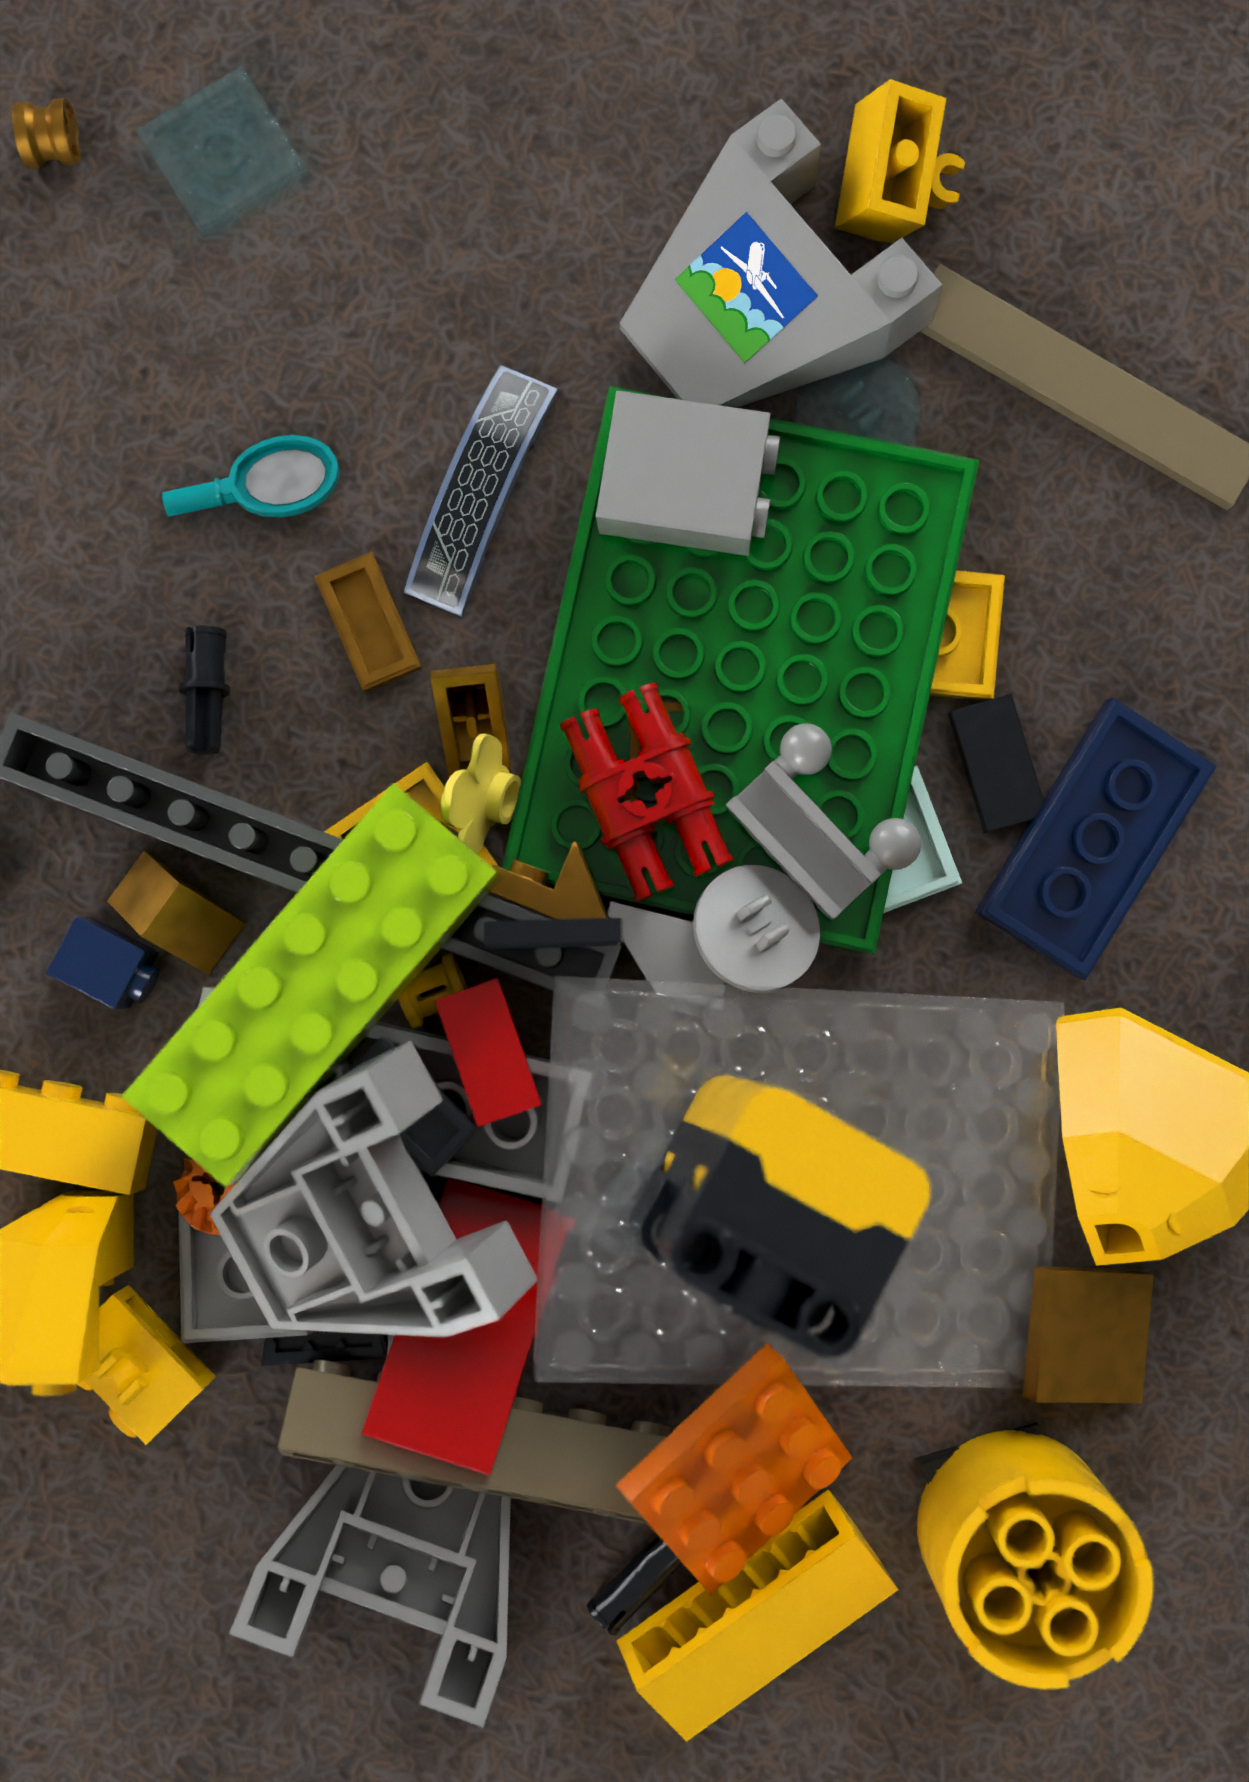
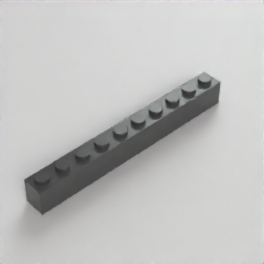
M10 712L0 736L1 779L297 893L343 841V839L12 712ZM486 895L442 947L448 951L597 1008L601 1004L622 946L488 949V945H484V921L552 920L489 895Z

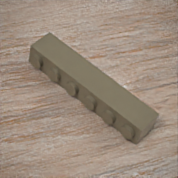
M315 1360L312 1370L296 1367L277 1447L284 1456L648 1524L616 1487V1484L670 1434V1427L646 1421H632L631 1430L606 1426V1415L583 1409H569L568 1418L542 1414L543 1403L516 1397L492 1475L488 1476L362 1435L361 1433L382 1372L378 1373L377 1381L373 1382L352 1378V1367L331 1361Z

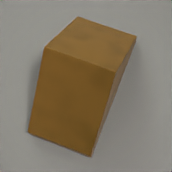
M496 664L430 671L449 778L455 771L468 768L471 761L473 741L482 733L492 735L501 742L502 765H505L509 773L512 774L502 679Z
M146 850L143 851L107 900L141 937L208 975L212 973L247 925L239 917Z

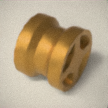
M67 98L52 99L47 107H35L31 102L14 103L12 107V124L15 142L22 162L27 169L43 168L46 162L51 160H59L67 166L80 164L81 152L78 147V123L73 107Z

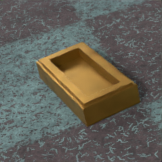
M372 551L314 576L364 693L423 669Z

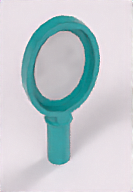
M277 436L263 440L246 449L237 457L232 465L229 478L221 480L215 478L212 482L162 492V499L169 517L218 506L225 508L227 504L236 502L248 512L259 516L280 518L294 516L321 505L333 494L338 486L340 468L331 449L321 441L308 436Z

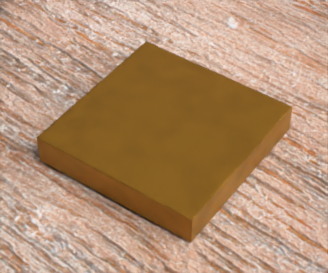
M1035 1266L1022 1397L1036 1403H1142L1154 1274L1124 1269Z

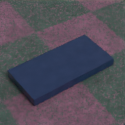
M1106 699L1045 797L1044 804L1039 813L1027 826L975 913L1075 977L1086 980L1217 766L1117 699Z

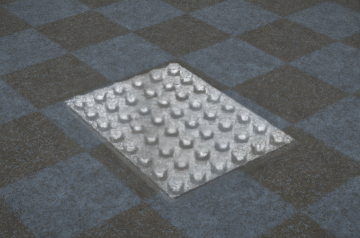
M555 976L533 1377L535 1381L565 1383L724 1384L768 1342L785 1359L802 1385L1023 1388L1035 1266H1053L1060 1119L1056 1021L1064 1017L1065 1002ZM729 1075L790 1091L915 1162L924 1170L930 1182L931 1196L925 1213L871 1314L859 1342L852 1351L841 1357L827 1359L817 1356L771 1331V1333H768L715 1303L713 1298L687 1285L666 1268L663 1263L654 1259L635 1243L630 1233L629 1220L634 1207L638 1203L698 1090L706 1081L715 1076ZM664 1213L658 1216L651 1229L652 1240L657 1245L656 1230ZM833 1307L820 1326L808 1329L810 1334L819 1333L827 1328L833 1316Z

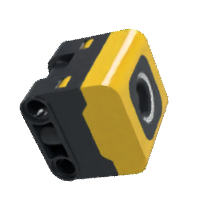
M729 1075L715 1076L706 1081L698 1090L638 1203L634 1207L629 1220L630 1233L635 1243L657 1261L663 1263L666 1268L687 1285L713 1298V1301L724 1309L768 1333H771V1331L817 1356L827 1359L838 1358L852 1351L859 1342L871 1314L927 1209L931 1196L930 1182L924 1170L915 1162L790 1091ZM664 1213L656 1230L657 1245L652 1240L651 1229L658 1216ZM833 1307V1316L827 1328L819 1333L810 1334L808 1329L820 1326Z

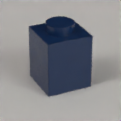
M76 916L45 974L113 1009L131 1008L134 1000L139 1003L144 1002L153 990L160 970L154 967L153 964L160 952L94 918Z

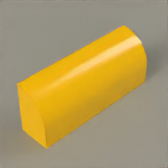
M828 1489L798 1510L790 1524L782 1532L773 1535L746 1561L743 1569L736 1577L724 1582L712 1595L698 1582L620 1637L616 1642L637 1692L687 1742L899 1589L850 1516Z

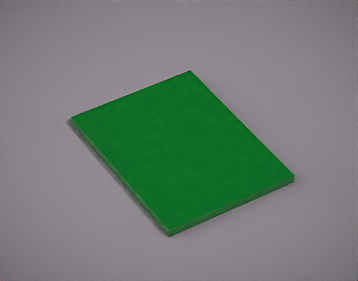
M609 386L502 868L509 870L513 859L549 873L546 884L555 886L571 846L575 841L582 848L600 896L694 916L696 904L705 888L717 876L729 869L744 865H761L784 873L780 865L767 855L763 847L752 839L746 829L730 815L725 807L733 797L738 796L773 760L775 761L780 756V743L785 733L790 728L804 723L816 725L826 732L831 741V757L821 771L812 775L798 774L792 780L862 855L869 851L871 832L880 822L890 818H904L979 460L770 418L768 435L780 436L774 476L766 474L761 476L758 497L770 499L765 536L764 538L752 536L749 556L599 534L596 511L616 390L658 396ZM655 682L659 687L658 691L663 702H678L684 711L667 712L677 734H685V737L690 738L692 742L691 747H689L707 791H713L715 795L713 799L715 805L710 810L728 851L732 854L734 860L718 868L709 846L704 844L702 848L712 871L695 876L694 868L675 824L668 825L665 822L655 826L656 831L651 836L669 878L673 880L675 886L664 892H657L649 871L645 870L644 875L653 896L636 902L635 894L616 851H608L607 846L602 845L601 839L604 838L599 823L586 794L579 792L578 786L580 784L578 780L583 774L566 735L560 728V724L574 716L579 723L585 740H588L590 735L580 713L590 709H598L600 719L618 760L624 759L627 762L630 760L631 729L628 737V717L623 706L620 705L619 698L634 690L638 701H643L641 705L642 711L647 714L649 711H647L648 707L641 693L640 686ZM642 777L639 779V790L637 789L634 796L641 800L646 808L654 807L658 804L656 793L664 788V784L661 782L652 785L647 777ZM891 869L883 872L881 876L870 884L833 920L825 916L812 901L819 919L820 944L871 955L875 954L892 875Z

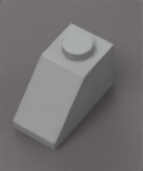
M610 902L609 918L623 919L624 944L652 991L666 996L664 1009L701 1018L703 1006L718 1009L725 981L714 974L701 957L694 938L693 922Z

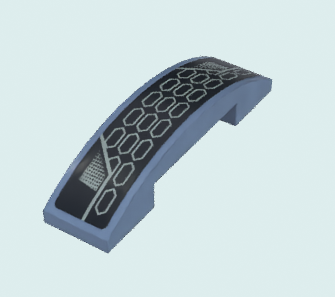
M500 365L483 394L445 475L417 548L404 594L459 617L463 616L486 562V551L529 450L537 442L557 395L558 388Z

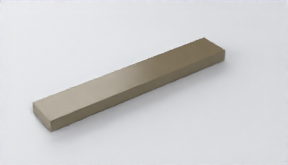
M939 263L933 273L943 284L933 322L920 332L1223 509L1228 510L1235 504L1249 480V443Z

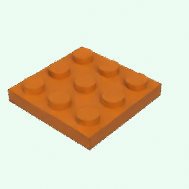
M767 1342L616 1484V1487L708 1593L712 1595L724 1582L736 1577L743 1569L746 1561L773 1535L782 1532L790 1524L794 1514L820 1489H824L832 1484L840 1474L841 1469L853 1457L785 1359Z

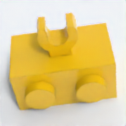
M889 79L855 104L835 229L876 241L894 243L925 226L928 206L935 209H944L959 201V193L946 190L942 186L940 173L953 176L964 169L965 161L952 153H944L937 157L947 98Z
M127 1285L114 1293L99 1307V1369L77 1385L88 1391L93 1389L110 1407L108 1413L116 1427L129 1437L135 1438L138 1436L147 1445L216 1376L185 1343H181V1339L131 1286Z

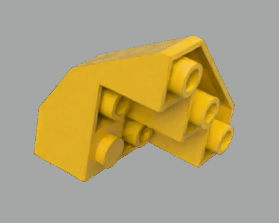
M1121 1007L1057 1017L1056 1035L1062 1138L1077 1215L1096 1266L1163 1260L1235 1226L1249 1210V1072Z
M105 1190L68 1191L0 1229V1383L6 1385H32V1394L39 1396L63 1395L74 1392L76 1384L81 1383L99 1369V1287L114 1284L115 1277L134 1267V1194L125 1195Z

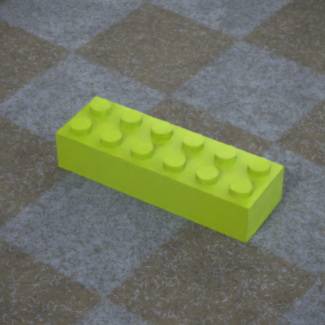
M392 783L121 1097L224 1187L239 1181L326 1083L502 876L397 785Z

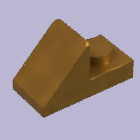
M575 841L571 846L554 889L545 886L549 873L513 859L509 870L496 865L492 866L502 876L490 891L494 894L554 919L609 918L582 848Z

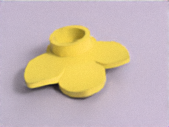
M485 733L479 734L473 741L471 761L468 768L457 770L451 775L444 787L441 798L443 821L449 826L460 828L458 839L476 854L482 849L491 826L496 822L508 824L513 819L521 785L520 777L509 773L508 768L502 765V745L496 737Z

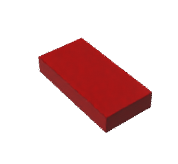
M499 978L434 1000L477 1127L542 1105Z

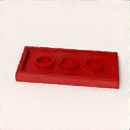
M448 1177L438 1206L455 1238L459 1239L507 1220L538 1281L498 1320L448 1337L394 1335L361 1434L491 1476L572 1215Z

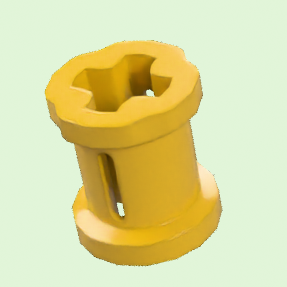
M453 953L444 955L441 964L421 971L398 998L412 1029L423 1026L424 1018L439 1013L434 1000L468 989ZM438 986H446V988L436 991L427 996H420L421 993L436 988Z

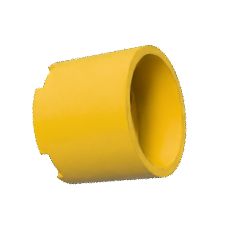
M1003 1430L978 1436L960 1445L959 1449L953 1453L941 1468L935 1470L937 1473L932 1481L925 1486L918 1508L917 1536L920 1552L954 1630L968 1648L969 1653L982 1666L1002 1679L1038 1689L1069 1687L1068 1680L1091 1673L1112 1658L1118 1663L1130 1651L1143 1631L1153 1595L1152 1566L1147 1559L1139 1533L1130 1518L1087 1464L1075 1452L1055 1439L1042 1434L1036 1435L1016 1430ZM1048 1560L1046 1566H1044L1043 1563ZM1028 1568H1032L1030 1574L1027 1573Z

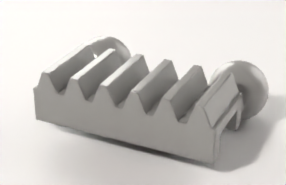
M804 723L790 728L785 733L780 743V756L775 761L773 760L738 796L733 797L726 804L725 808L746 829L752 839L763 847L767 855L780 865L784 873L796 882L799 888L817 905L818 909L830 920H833L887 869L899 870L910 866L920 853L921 837L916 827L909 821L901 818L886 819L873 829L869 838V851L862 855L792 780L798 774L812 775L821 771L831 757L832 746L826 732L816 725Z

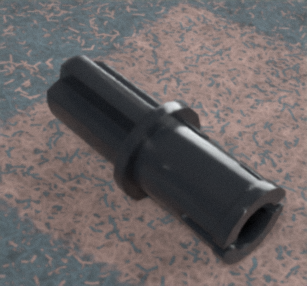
M197 625L193 626V628L187 627L185 629L186 670L184 682L179 684L178 691L186 695V749L190 753L210 755L218 753L221 749L222 697L229 696L230 686L225 684L224 672L227 631L215 626Z

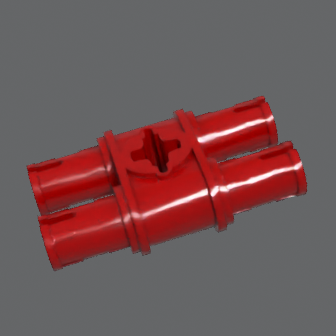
M655 682L640 686L641 693L649 709L647 714L642 711L634 690L619 698L620 705L623 706L642 749L638 752V757L627 762L624 759L618 760L600 719L598 709H590L580 713L590 735L588 740H585L579 723L574 716L560 724V728L565 733L583 774L578 780L580 784L578 786L579 792L586 794L604 835V838L601 839L602 845L607 846L608 851H616L635 894L636 902L653 896L644 875L645 870L649 871L657 892L661 893L675 886L673 880L669 878L651 836L656 831L655 826L665 822L668 825L675 824L694 868L695 876L712 871L702 848L704 844L709 846L718 868L734 860L732 854L728 851L710 810L715 805L713 800L715 795L713 791H707L689 750L692 742L690 738L685 737V734H677L658 691L659 687ZM642 777H647L652 785L661 782L664 784V788L656 793L658 804L654 807L646 808L641 800L631 803L628 801L629 797L637 792L635 781Z

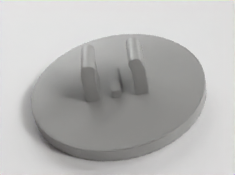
M744 865L723 872L705 888L699 897L694 911V938L701 957L720 979L741 990L760 993L782 989L800 978L810 967L817 954L820 941V925L811 899L788 875L771 867Z

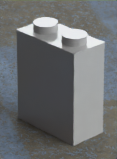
M616 390L596 511L599 534L749 556L752 536L760 538L765 536L770 499L758 497L762 474L774 476L780 436L768 435L771 413Z

